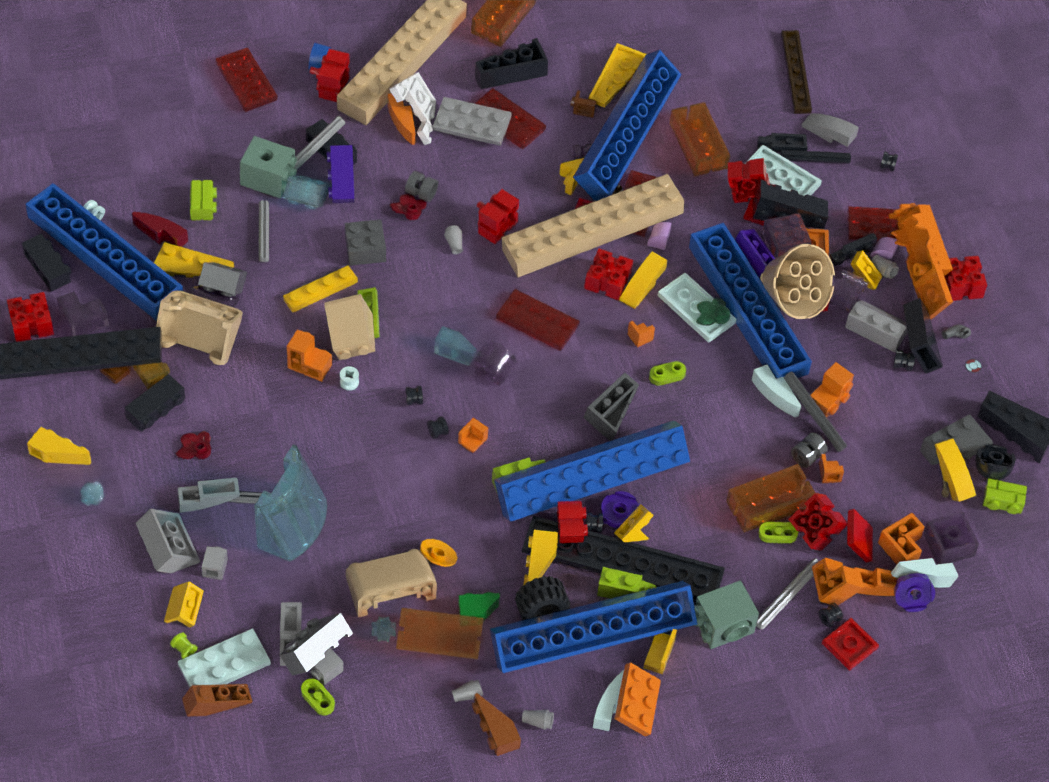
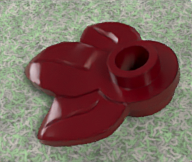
M403 194L400 196V202L390 203V208L396 213L404 214L409 220H417L427 204L422 199L416 200L410 194Z
M201 431L198 435L194 433L182 435L180 440L183 447L175 453L179 458L187 460L193 457L198 459L208 458L212 449L210 434L206 431Z

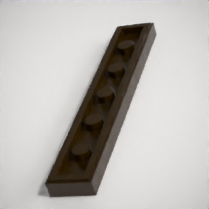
M785 30L781 32L793 111L794 114H811L812 105L799 30Z

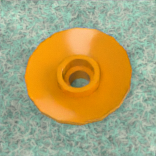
M426 539L420 545V551L423 556L435 565L453 566L458 559L453 548L440 540Z

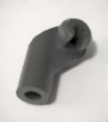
M959 324L942 331V336L946 340L953 336L965 339L971 335L970 328Z

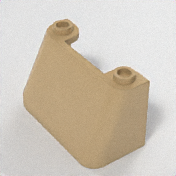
M172 291L160 302L156 327H161L163 348H170L178 343L209 353V359L214 364L225 365L228 362L243 313L237 308L183 291Z
M411 549L405 553L363 563H352L346 569V579L358 617L368 615L367 610L371 606L374 609L378 608L379 602L416 594L417 598H421V595H424L426 601L436 599L437 583L426 558L418 549Z

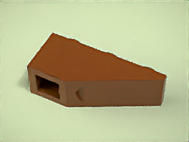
M247 684L192 685L182 698L187 717L208 716L253 702Z
M478 693L474 694L472 708L475 715L479 714L481 719L479 721L480 727L489 737L487 742L490 750L494 749L496 756L520 749L521 738L514 722Z

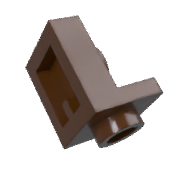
M577 90L576 96H572L570 106L573 107V114L594 118L596 101L580 98L581 91Z
M124 366L100 369V372L114 384H117L130 373V370Z

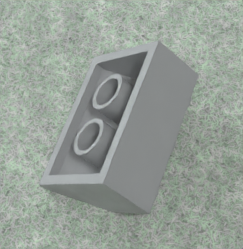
M863 300L855 304L848 315L845 328L893 352H896L908 333L905 321Z
M149 509L136 522L139 534L144 541L156 571L173 573L200 562L178 513Z

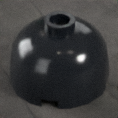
M989 444L984 449H981V447L978 449L975 464L978 472L987 480L988 478L1003 480L1011 474L1016 458L1013 453L1011 455L1007 453V448Z

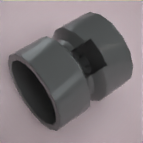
M413 171L407 180L405 192L413 196L419 195L420 199L430 202L437 192L439 182L431 177L425 178V175L420 172Z
M810 433L802 442H799L791 449V456L799 466L808 468L816 459L820 458L821 454H825L828 448L821 436L816 433Z

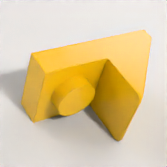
M584 158L560 164L559 174L565 177L566 194L572 195L576 189L578 182L573 176Z
M857 251L850 264L854 271L849 279L874 290L878 286L882 275L864 251Z
M640 504L614 534L623 542L649 540L641 529L649 523L654 515Z

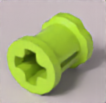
M184 632L177 634L170 643L173 648H176L181 653L183 659L195 654L198 649L196 645L190 643Z

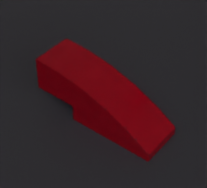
M142 212L132 213L133 225L159 245L166 241L169 244L183 247L188 242V232L180 225L157 215Z

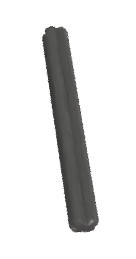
M793 372L787 373L784 380L838 452L843 451L847 444Z

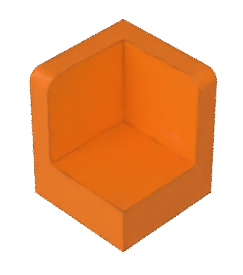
M630 321L627 335L638 348L653 340L655 327L653 325L647 327L644 323L636 325L633 321Z
M473 417L459 431L458 443L474 453L488 439V427Z
M821 454L819 469L822 483L841 482L844 474L843 465L839 466L838 461H827L826 455Z

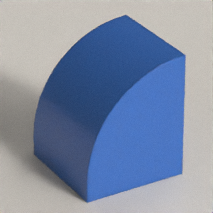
M314 43L309 58V69L311 67L321 68L322 58L324 55H327L331 47Z

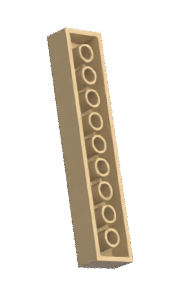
M426 0L337 95V110L367 125L387 104V94L391 93L389 89L413 75L466 18L467 3L462 0Z
M666 174L502 237V251L517 277H521L683 214L684 199L670 176Z

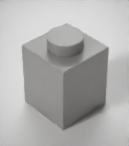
M207 546L202 563L203 577L223 580L228 561L227 549L218 546Z
M331 648L324 652L325 657L314 665L310 671L313 678L318 681L320 680L323 685L343 672V661Z

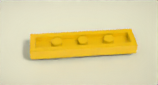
M349 265L283 295V300L293 313L358 283V278Z

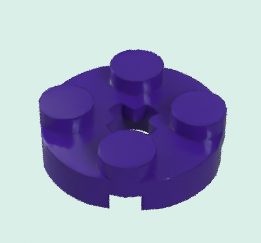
M617 491L610 496L607 495L601 504L603 522L618 529L639 506L636 498L624 491ZM622 507L624 513H619L615 509Z
M911 573L897 579L894 596L897 604L903 607L904 610L919 612L927 608L926 605L930 601L932 603L935 598V588L926 574ZM915 589L920 590L915 596H912V593H910Z

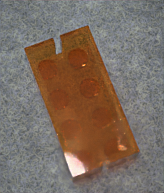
M487 0L472 18L471 33L484 40L487 37L489 42L502 47L536 4V0Z
M706 103L690 105L688 120H686L687 106L672 109L670 125L694 177L708 174L710 170L716 172L728 169L730 153Z
M799 464L729 489L726 503L733 515H737L736 520L745 533L760 527L765 522H774L793 515L798 509L805 510L807 506L804 503L816 492L810 482L806 481L807 477Z
M401 608L399 626L404 627V631H398L396 649L479 660L481 641H478L477 638L482 637L484 618Z

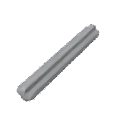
M337 116L295 156L297 158L295 169H298L345 124V121L340 116Z
M267 200L259 202L260 262L269 261V202Z

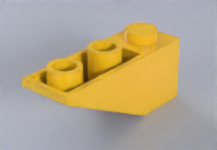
M40 427L27 443L29 454L45 463L91 464L90 452L85 447L73 444L71 440L58 436L51 429L47 430Z
M534 530L533 536H529L528 548L532 549L531 555H527L526 567H529V574L524 576V585L535 578H541L555 559L558 532Z

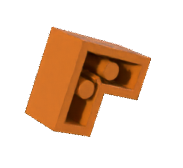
M297 329L287 345L288 368L322 382L332 366V354L326 350L316 348L314 336Z
M837 362L824 373L822 384L810 395L826 417L830 414L834 415L839 405L847 402L850 398L849 392L853 387L854 374Z
M910 513L882 530L878 544L896 565L902 561L919 560L922 550L915 542L921 539L925 526L913 513Z
M824 558L812 566L819 602L826 604L834 602L840 605L864 588L860 570L843 566L842 562Z

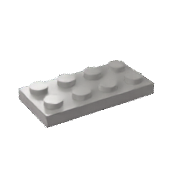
M443 97L433 124V130L501 146L512 114L509 111Z

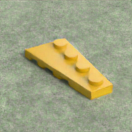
M617 43L588 99L596 101V105L605 108L633 77L647 54Z
M164 242L154 264L170 276L178 274L189 278L201 275L204 262H215L234 268L233 261Z

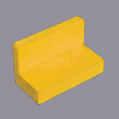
M189 581L174 586L164 622L170 623L178 620L187 627L194 626L204 590Z
M676 629L672 630L671 635L661 633L654 636L643 666L644 669L663 675L675 642Z

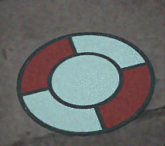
M969 359L965 363L966 369L973 373L979 372L982 368L981 363L976 359Z

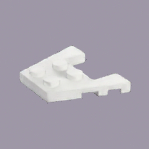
M418 72L394 85L389 90L397 103L403 101L404 98L410 103L414 114L421 121L417 134L423 144L427 145L431 143L432 139L429 137V133L433 131L431 119L434 118L436 100Z

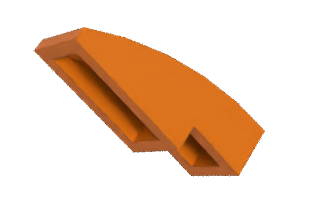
M392 93L387 94L389 114L394 125L411 145H415V128L411 106H404L403 101L397 103Z
M854 568L860 570L864 588L857 592L858 594L894 596V588L898 578L892 576V571L876 568L874 571Z

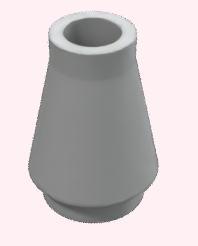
M456 225L447 227L444 236L452 253L459 254L463 252L462 230Z
M875 255L871 261L885 278L892 279L899 271V267L895 262L879 255Z
M472 679L457 689L451 690L455 702L473 700L476 693L483 696L479 680L473 681Z
M549 709L523 711L522 722L544 730L552 728L554 713L549 712Z

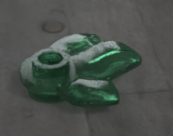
M714 298L712 302L702 301L696 305L701 313V316L696 320L697 324L710 326L714 323L725 324L730 318V310L726 308V302L721 298Z

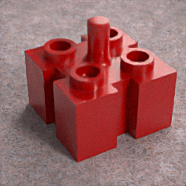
M329 49L327 55H324L322 58L321 68H310V74L316 75L318 79L316 90L319 92V98L337 102V95L346 87L350 78V68H348L350 63L349 53Z
M764 158L751 159L746 164H743L742 161L728 163L727 178L729 186L732 188L734 203L748 202L749 198H755L761 180L767 181V184L770 185Z
M503 189L497 194L492 195L490 203L485 204L482 201L477 203L479 208L478 234L493 244H496L504 237V233L507 230L510 231L518 223V213L516 211L519 209V199Z
M599 248L594 257L593 265L590 266L586 274L584 289L599 293L600 290L606 292L605 296L619 301L625 284H627L632 274L634 260L619 256V258L612 257V252Z
M979 256L964 257L963 261H959L957 257L949 258L953 270L946 274L944 278L952 300H962L963 296H968L969 299L983 298L987 282L984 273H981L982 265Z
M44 292L29 295L30 299L22 300V296L7 299L16 342L31 340V336L37 334L39 338L54 335Z
M815 493L804 503L807 508L805 510L798 509L788 520L797 531L805 533L802 538L811 549L823 550L832 541L830 537L832 534L838 535L847 527V521L840 512L832 511L835 506L827 495Z

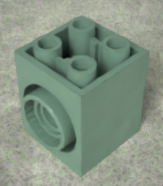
M254 136L240 161V185L281 199L283 193H287L290 180L296 176L297 169H295L297 158L295 157V149Z
M741 580L697 596L694 606L697 625L695 626L700 628L704 643H708L710 649L737 641L753 634L755 631L759 612Z

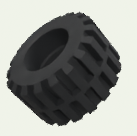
M543 576L528 581L516 593L515 602L522 621L570 609V600L563 583L558 578H553L552 576Z

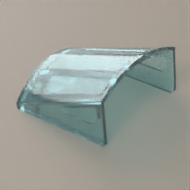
M296 445L291 446L283 459L285 472L272 493L264 490L254 505L257 547L289 562L303 554L314 543L324 526L327 514V499Z

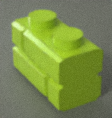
M212 180L191 181L190 215L192 221L201 219L212 220L213 213H217V202H213V198H217V187H213Z
M988 478L984 489L982 506H986L990 510L1000 509L1010 514H1021L1025 505L1027 486Z

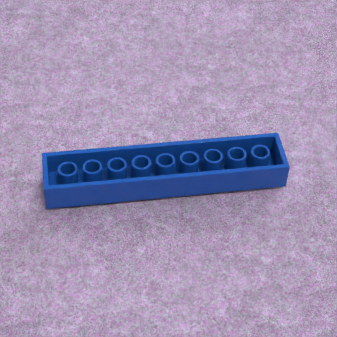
M661 50L645 55L573 176L594 201L612 195L682 75Z
M54 183L26 203L27 215L31 221L155 321L158 319L161 300L172 291H183V286Z
M721 223L692 233L689 249L729 313L736 318L737 326L762 366L768 365L776 379L785 377L789 372H793L797 378L809 375L811 359L726 225Z
M673 420L494 479L502 514L511 522L556 507L558 501H574L690 462L683 426Z
M684 581L490 628L497 668L502 673L669 632L673 629L677 630L697 625L691 586Z

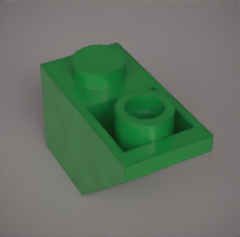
M486 592L484 594L466 593L459 595L460 626L481 625L499 607V593Z

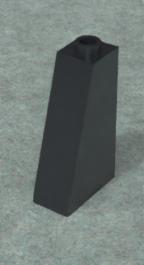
M918 298L903 304L910 350L926 374L942 368L943 363L929 312L922 299Z

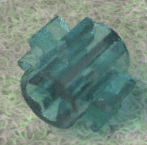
M97 481L94 484L87 482L80 490L82 495L81 501L87 506L90 504L98 505L105 496L103 486Z
M378 616L377 622H372V636H377L378 642L381 640L389 642V638L396 635V622H391L389 616L387 618Z

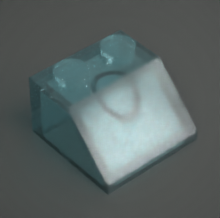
M296 174L288 177L283 198L288 199V203L295 205L302 203L305 204L306 208L316 210V208L323 206L328 195V187H331L332 184Z

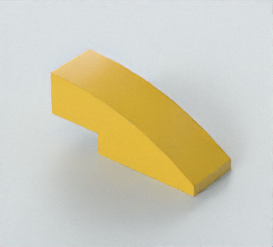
M652 251L628 283L620 297V301L636 309L653 289L656 280L666 270L667 260Z
M951 438L936 443L935 448L943 479L948 482L952 500L960 502L976 496L969 471L954 439Z

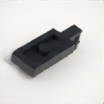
M771 133V135L766 137L758 136L757 149L762 145L773 151H807L808 149L806 134Z
M871 233L844 245L842 249L831 253L829 258L834 266L841 265L846 259H854L857 251L870 252L873 250L878 238L875 233Z

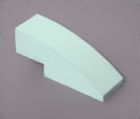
M768 365L754 369L752 382L757 389L775 406L793 417H798L801 404L784 380V377L776 379Z
M933 558L902 561L891 572L895 578L911 573L926 574L934 587L938 588L950 587L958 578L953 563L936 565Z
M624 670L616 676L604 692L596 710L593 728L609 731L612 714L616 713Z

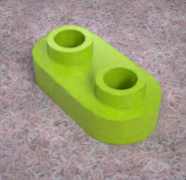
M679 361L654 366L650 370L649 380L657 386L680 381L686 375V366Z
M765 522L761 524L758 535L766 543H793L796 541L799 531L790 522Z
M307 679L302 683L301 694L303 698L318 714L325 716L334 711L335 700L333 696L318 680ZM323 704L328 705V707L322 708L321 706Z

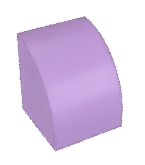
M661 222L654 225L647 246L665 250L670 236L671 223Z
M890 237L879 239L870 257L879 255L892 261L898 249V245L894 243L897 239Z

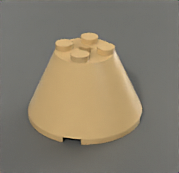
M800 244L772 260L766 266L760 279L769 295L785 314L795 319H810L822 312L829 303L834 291L832 281L835 272L831 259L823 249L811 244Z

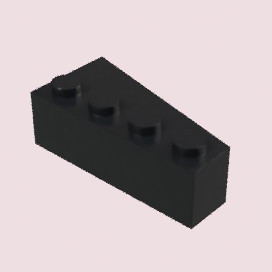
M538 38L532 39V42L529 44L522 43L514 50L507 49L499 56L492 55L475 62V78L480 89L548 76V59Z
M761 180L753 200V219L824 229L828 220V201L808 194L805 196L800 195L798 191L793 189L791 191L783 190L780 185L775 184L771 186L767 184V181Z
M989 390L977 417L994 430L1002 432L1007 440L1010 442L1014 441L1021 447L1023 452L1026 454L1030 453L1035 457L1034 460L1040 464L1049 448V418Z

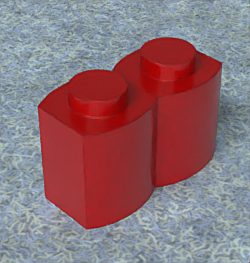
M581 501L557 502L559 543L583 542L584 536H588L587 524L583 522V519H586V507H582Z

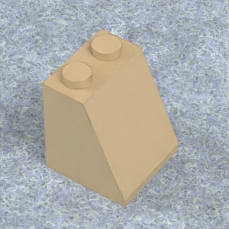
M361 294L324 303L332 348L339 360L375 352L373 314Z

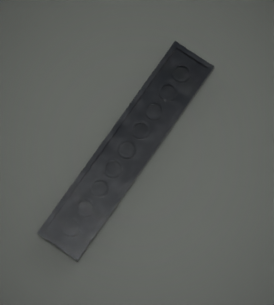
M161 327L0 344V380L162 362Z
M533 516L522 547V553L531 555L532 548H528L529 536H533L534 530L558 532V522ZM588 531V536H584V541L578 543H559L558 534L557 552L553 560L599 574L602 573L603 567L642 575L643 581L654 584L656 587L684 581L691 586L692 597L697 600V596L719 589L725 568L632 542H623L621 539Z

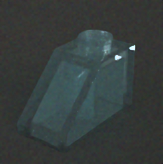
M442 326L435 339V354L468 366L477 352V349L460 332Z

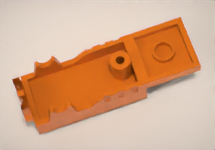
M901 204L899 209L889 214L890 219H897L899 221L897 223L899 230L893 231L891 235L896 237L897 241L894 242L896 245L904 246L907 249V268L913 280L917 297L922 299L932 320L953 303L944 278L953 268L930 205Z

